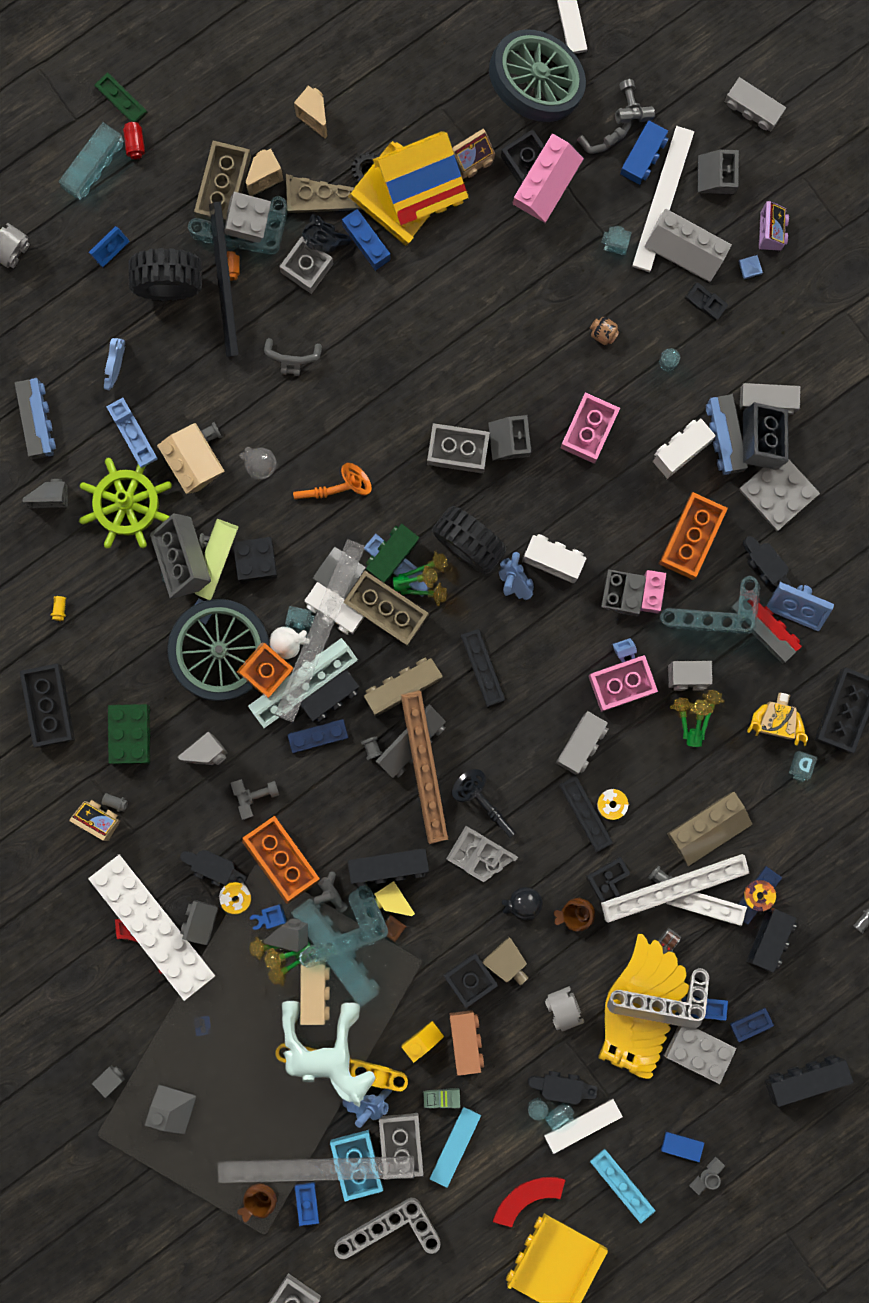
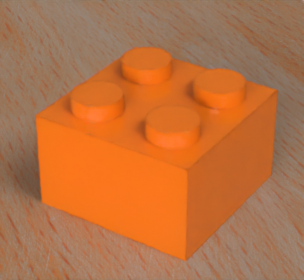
M261 643L239 668L237 673L261 694L269 698L294 668L267 644Z

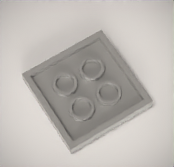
M790 460L778 470L763 467L739 489L776 532L820 494Z

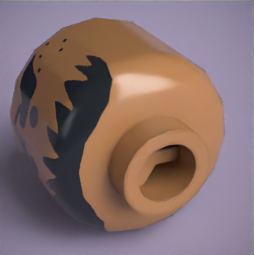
M602 317L599 320L595 319L590 326V329H592L591 337L603 345L612 344L619 334L618 325L607 317Z

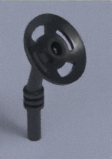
M478 769L469 770L462 774L453 786V797L459 802H467L476 798L488 812L487 815H490V819L493 818V822H496L509 838L514 836L516 833L502 818V814H499L500 811H496L497 808L493 807L481 794L486 783L485 774ZM471 778V780L467 781L464 784V786H461L467 779Z

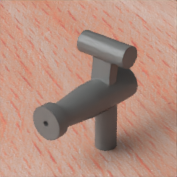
M329 872L328 877L319 880L318 885L323 893L315 897L314 902L318 905L330 900L336 906L337 912L343 913L348 906L342 901L333 886L336 873Z

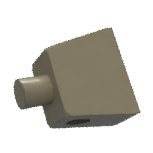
M510 937L482 961L486 967L505 982L514 978L519 985H522L529 978L521 970L527 963Z

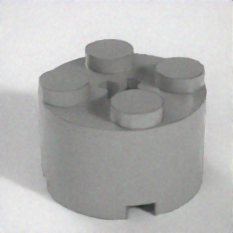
M7 223V228L2 227L0 229V263L7 268H15L19 262L17 257L21 252L25 253L30 243H28V236Z
M570 986L548 994V998L545 1001L549 1012L553 1011L554 1013L553 1023L556 1030L561 1029L562 1032L584 1023L583 1018L579 1019L581 1011L574 994H569V991H571Z

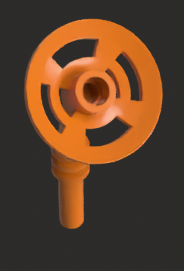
M345 463L341 468L345 483L329 488L324 486L323 489L322 487H319V489L315 487L314 490L293 492L294 499L311 497L318 499L319 497L323 498V496L327 498L328 495L350 489L360 495H368L371 492V483L361 468L353 463ZM361 481L364 483L365 490L361 488Z

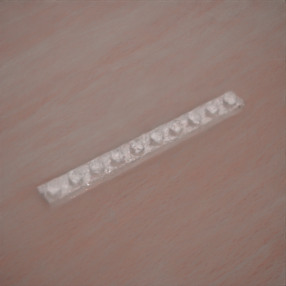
M347 539L275 716L294 722L365 549L364 545Z
M414 1156L218 1162L219 1183L415 1177Z

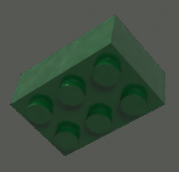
M108 705L109 764L150 763L149 705Z

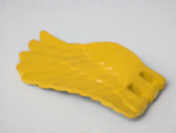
M638 934L634 952L628 966L608 992L605 1002V1041L600 1051L599 1059L609 1060L611 1064L617 1067L627 1068L629 1072L648 1079L653 1076L652 1071L656 1068L655 1063L659 1061V1053L663 1049L660 1044L664 1043L667 1039L665 1034L670 1031L671 1027L667 1023L612 1013L607 1007L611 993L615 990H623L681 1001L688 993L689 984L684 982L686 970L682 965H678L675 953L668 951L663 954V947L659 941L653 940L650 945L643 934ZM617 999L613 1000L616 1004H622ZM633 1003V1006L636 1008H641L639 1004ZM652 1007L654 1011H660L658 1007ZM610 1045L617 1047L614 1054L608 1052ZM628 1052L635 1055L632 1062L626 1060Z

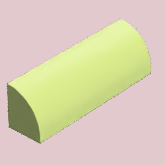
M220 519L216 520L203 555L211 582L199 592H195L196 595L207 600L212 599L238 526Z

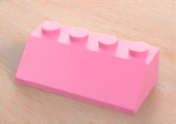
M552 134L514 196L513 205L546 223L584 158L568 142Z

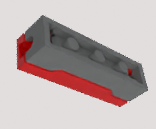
M746 592L729 610L782 664L785 663L802 647L799 644L800 640L794 634L790 635L785 630L787 628L785 624L780 620L777 621L772 616L773 612L768 607H763L759 603L760 599L754 593Z

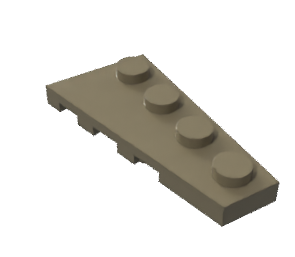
M286 174L288 213L363 210L347 197L354 189L353 187L328 184V182H317L308 178H297Z

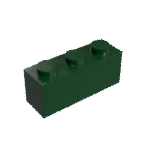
M403 524L392 529L389 534L391 536L387 542L383 541L377 549L379 550L378 554L375 557L372 555L366 562V571L384 584L420 541V537Z

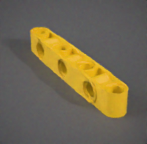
M282 1043L276 1050V1057L279 1061L286 1063V1058L280 1055V1049L286 1047L285 1043ZM305 1047L308 1051L317 1050L310 1047ZM350 1058L349 1071L352 1077L357 1076L355 1070L358 1067H364L366 1071L374 1073L376 1079L371 1086L403 1091L408 1085L407 1076L400 1071ZM398 1076L403 1077L405 1080L404 1085L400 1087L396 1086L393 1082L394 1078Z

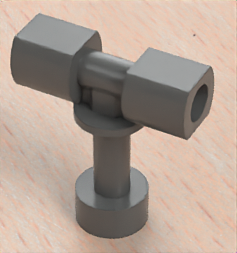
M627 79L622 81L619 86L621 93L626 94L628 106L616 111L615 119L617 124L630 123L632 119H638L639 122L652 121L655 117L654 108L652 106L641 107L639 103L635 102L633 91L636 87L634 80Z
M242 779L231 782L234 796L237 795L240 804L238 808L242 820L254 816L250 806L254 804V799L270 794L272 798L279 796L275 781L267 783L268 787L251 793L249 789L245 790Z
M716 1157L706 1166L708 1169L701 1173V1177L697 1176L689 1185L698 1195L706 1188L714 1190L720 1186L721 1180L718 1174L726 1166Z

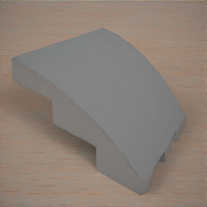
M465 826L446 859L485 882L494 873L501 871L504 866L517 860L518 857Z

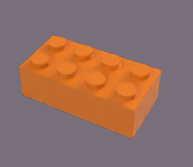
M693 492L686 503L659 565L694 580L728 508Z
M275 816L242 838L243 844L286 904H289L319 882L320 878Z

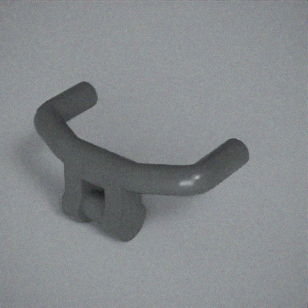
M631 122L624 123L622 128L618 127L614 130L613 134L604 137L603 144L590 146L583 135L577 141L589 154L603 152L626 136L631 127Z
M270 338L266 339L264 353L268 357L281 362L282 375L294 374V376H300L301 364L317 361L322 350L321 344H315L314 352L311 355L303 357L281 355L272 350L273 340Z

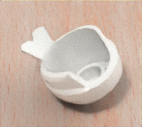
M280 627L271 633L269 646L283 659H290L298 654L300 644L307 645L310 641L306 638L307 632L305 630L298 634L290 627Z

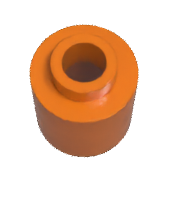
M227 251L230 281L237 280L240 272V256L236 255V252Z

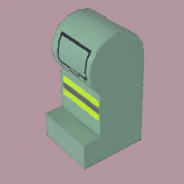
M459 1088L423 1091L424 1108H460Z

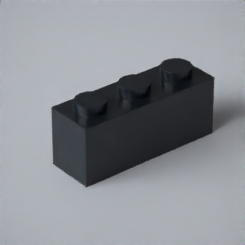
M345 669L299 704L313 722L317 720L319 723L328 716L326 714L331 709L335 711L343 705L342 701L348 697L350 700L358 694L357 690L360 687L347 669Z

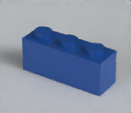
M648 120L624 163L620 174L639 185L643 179L646 181L651 172L649 170L651 163L655 165L660 156L658 154L660 147L664 149L669 140L666 137L668 130Z
M358 209L342 219V226L375 271L390 261L389 251Z

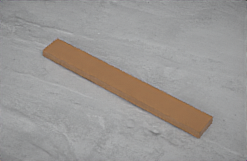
M418 690L401 694L428 843L432 844L448 840L422 693Z

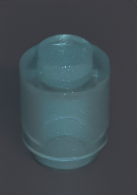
M666 349L659 359L660 367L665 371L674 370L680 361V354L675 349Z
M535 1098L529 1102L527 1110L531 1118L542 1120L547 1116L548 1107L542 1099Z
M562 1102L547 1113L548 1116L545 1117V1120L554 1131L573 1120L575 1112L568 1103L565 1105Z

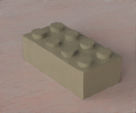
M217 141L212 142L194 210L196 219L211 222L209 204L220 202L223 223L225 225L230 197L233 192L242 194L251 160L250 149Z

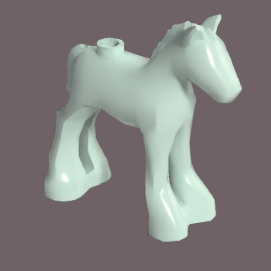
M295 1001L283 1002L282 1021L285 1033V1046L290 1049L283 1053L286 1058L285 1069L287 1073L291 1076L302 1077L303 1082H314L315 1078H330L334 1089H336L342 1099L353 1102L354 1105L360 1107V1102L364 1099L366 1092L376 1079L371 1071L352 1077L349 1071L350 1055L347 1037L349 1028L359 1018L360 1005L356 1003H344L341 1005L337 1040L334 1048L308 1051L298 1041L295 1034V1023L300 1017L301 1003Z

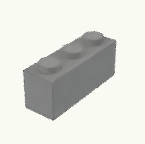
M740 77L724 101L729 108L738 110L743 113L742 115L746 119L757 122L760 128L769 131L773 130L786 109L785 106Z
M743 383L740 390V410H745L752 403L756 402L788 410V415H793L800 409V386Z

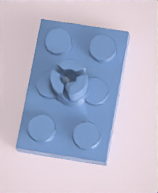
M781 582L767 604V607L773 613L817 631H820L834 604L813 596L812 589L809 586L805 585L803 590V585L796 589Z

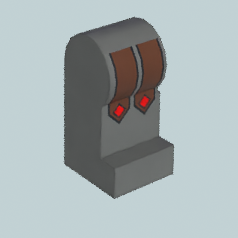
M667 928L658 940L663 947V954L668 951L673 952V949L681 939V936L670 928Z

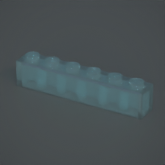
M310 898L291 913L295 919L308 923V937L361 1008L379 994L378 989L380 986L374 978L369 979L366 975L369 972L362 962L358 964L355 960L357 955L351 947L347 948L345 946L343 935L340 931H334L331 927L334 925L328 915L324 917L320 911L323 909L321 905H316Z

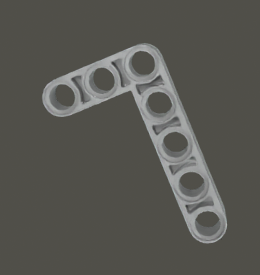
M704 969L693 971L688 982L689 990L686 1002L615 990L611 993L607 1007L614 1014L697 1028L701 1025L706 1014L709 974ZM695 978L701 979L702 983L697 982ZM693 996H697L701 1000L697 1001L693 998ZM617 999L622 1004H616L613 1000ZM633 1003L639 1004L641 1008H636L633 1006ZM652 1007H658L660 1011H654ZM672 1010L677 1011L680 1015H674ZM691 1014H696L699 1019L693 1018Z
M408 1198L337 1240L334 1252L338 1258L346 1259L408 1222L427 1253L433 1254L439 1250L440 1238L420 1202L416 1198ZM411 1203L417 1206V1210L413 1213L408 1212L406 1209L407 1205ZM391 1214H398L400 1220L396 1223L391 1222L389 1219ZM419 1221L427 1223V1227L424 1230H419L416 1227ZM374 1224H381L383 1230L376 1233L372 1227ZM357 1234H363L366 1236V1240L363 1243H359L355 1237ZM433 1238L437 1241L435 1247H428L426 1241ZM346 1244L349 1250L346 1253H342L338 1250V1246Z

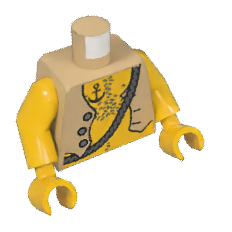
M784 693L778 694L777 703L768 702L762 705L753 714L751 725L747 730L750 733L754 729L756 731L755 736L760 732L789 740L795 739L794 744L798 746L799 741H803L804 746H806L808 740L800 714L796 712L797 709L795 707L788 706L790 695Z

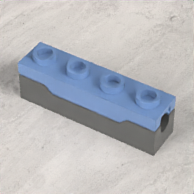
M38 378L15 382L28 456L31 460L53 456V450L56 449L54 438L50 436L52 424L50 420H47L46 413L49 412L47 401L44 402L43 394H46L44 384L40 383Z
M733 394L710 398L708 404H706V412L708 416H711L710 429L716 435L713 446L715 452H718L719 459H717L719 471L722 470V475L743 472L748 466L746 463H743V442Z

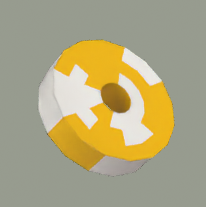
M606 790L598 798V811L606 819H619L627 812L628 799L620 790ZM610 801L616 802L615 808L609 806Z
M229 883L220 892V904L228 913H242L250 905V892L242 883ZM234 896H238L237 900H232Z

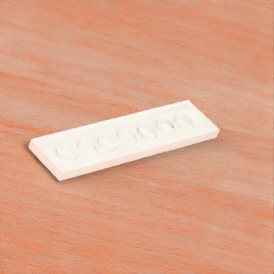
M120 855L116 856L88 878L184 1001L215 977L190 943L182 939L183 935L180 934L179 929Z

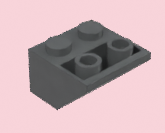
M717 150L698 155V193H736L738 189L739 150Z
M527 415L506 417L488 423L492 461L530 457L531 445Z
M608 569L601 607L621 614L638 616L640 614L646 576Z
M198 900L193 901V904H189L186 915L189 917L187 922L183 923L180 932L183 935L182 939L208 945L219 907Z

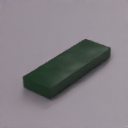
M108 72L94 85L130 122L138 123L147 114V110Z

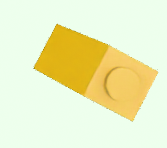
M432 1021L402 1044V1048L414 1063L434 1047L444 1035Z

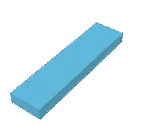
M465 1107L462 1108L429 1178L430 1180L448 1187L481 1117L480 1114Z
M605 1149L590 1161L640 1223L655 1212V1209Z

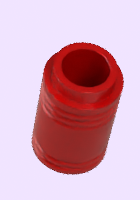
M137 122L126 123L123 128L126 155L131 157V159H140L145 154L142 127Z

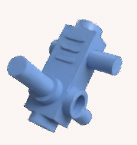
M514 552L511 560L507 558L500 563L499 576L502 581H505L503 592L505 596L515 593L519 599L527 600L533 595V581L526 577L523 572V566L518 565L520 554Z
M383 1089L378 1096L373 1094L365 1095L364 1099L360 1102V1107L354 1105L353 1102L343 1099V1106L347 1107L348 1112L356 1113L357 1120L355 1125L361 1128L369 1118L377 1120L387 1114L389 1107L387 1103H384V1100L392 1090Z

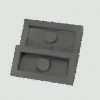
M334 547L313 579L343 599H346L366 570V567Z

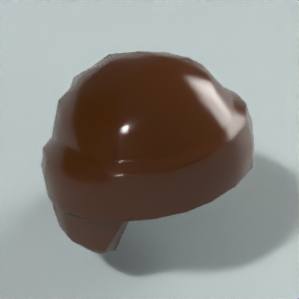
M574 898L561 911L555 910L553 912L557 917L555 919L556 925L565 922L570 930L576 932L589 928L595 919L593 905L588 900L582 898Z
M264 1184L252 1185L244 1195V1207L237 1210L238 1215H243L242 1219L244 1222H247L251 1215L258 1218L268 1217L276 1207L277 1197L275 1192Z

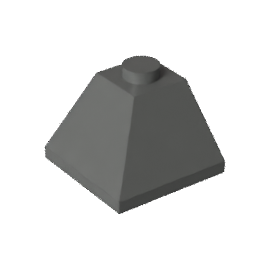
M51 479V482L43 483L23 498V503L29 508H68V485L62 482V479Z
M159 1084L145 1126L161 1131L185 1134L196 1095Z

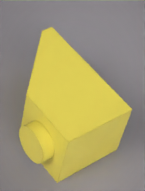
M394 881L374 894L376 898L373 900L379 909L383 907L385 911L409 916L415 914Z

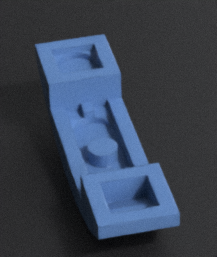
M124 398L108 405V411L140 468L157 460L158 458Z

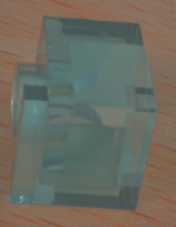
M289 606L285 625L290 627V624H294V628L304 630L305 627H313L315 616H312L311 610Z

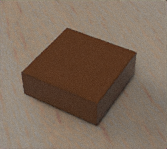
M390 915L384 923L385 928L379 931L396 942L406 926Z

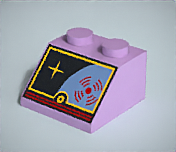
M771 201L765 203L760 213L759 249L782 250L788 242V233H785V226H788L789 215H786V208Z

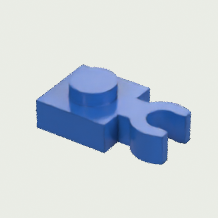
M282 904L261 910L263 916L252 915L250 917V920L258 919L259 924L253 927L254 930L261 929L264 924L269 929L286 923Z

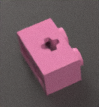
M647 570L644 575L646 579L640 611L659 613L661 611L666 573Z

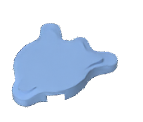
M111 339L105 374L109 375V378L104 380V389L106 390L113 388L117 380L125 350V340Z

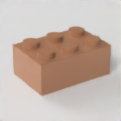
M473 1010L449 1013L457 1076L481 1073L484 1061L483 1055L478 1052V1048H481L482 1045L480 1034H476V1028H479L477 1014L474 1015Z

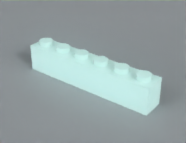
M341 638L287 677L269 698L262 695L248 707L263 728H265L358 659Z

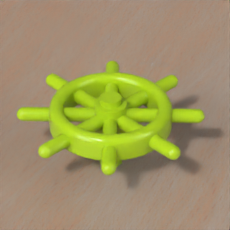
M107 458L105 464L109 475L104 477L97 487L85 482L80 484L82 490L93 494L92 504L94 512L81 517L79 522L86 524L98 519L101 525L109 531L104 542L105 548L112 546L116 534H135L139 546L145 548L147 543L142 531L154 519L164 522L170 517L158 512L159 499L157 494L170 489L172 483L168 481L154 487L151 481L142 475L146 466L140 468L138 464L136 471H117L112 459ZM121 480H131L127 491L124 490ZM113 483L117 490L116 494L106 491ZM138 483L147 489L134 495ZM150 497L149 508L137 503ZM102 498L115 502L102 508ZM118 510L113 523L105 517V515ZM133 510L145 514L143 519L138 522ZM126 513L131 525L120 526Z

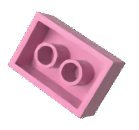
M585 393L560 448L595 464L620 408Z
M645 655L597 671L588 676L601 712L658 692Z

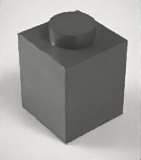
M111 1065L92 1085L106 1098L125 1080L122 1077L124 1073L117 1066L114 1068Z

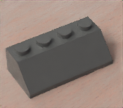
M173 513L150 533L168 594L172 599L199 592L211 582L191 517Z
M429 704L425 709V715L431 739L435 734L439 736L445 730L444 724L446 721ZM407 729L376 760V763L392 778L395 776L399 778L406 771L404 766L408 762L413 763Z

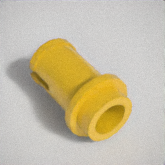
M54 596L53 613H51L52 620L64 621V617H66L64 614L66 597Z

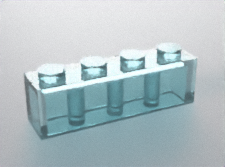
M102 122L59 180L61 188L78 200L85 197L90 191L91 184L100 178L103 168L111 163L114 153L119 152L122 148L124 141L122 135Z

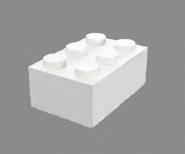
M702 419L697 422L695 420L690 422L683 430V434L678 432L671 438L668 446L666 444L662 445L654 454L656 457L653 463L667 479L707 447L716 435Z
M538 534L537 536L533 535L522 562L575 584L586 557L578 550H567L565 545L559 542L553 544L548 541L547 537Z

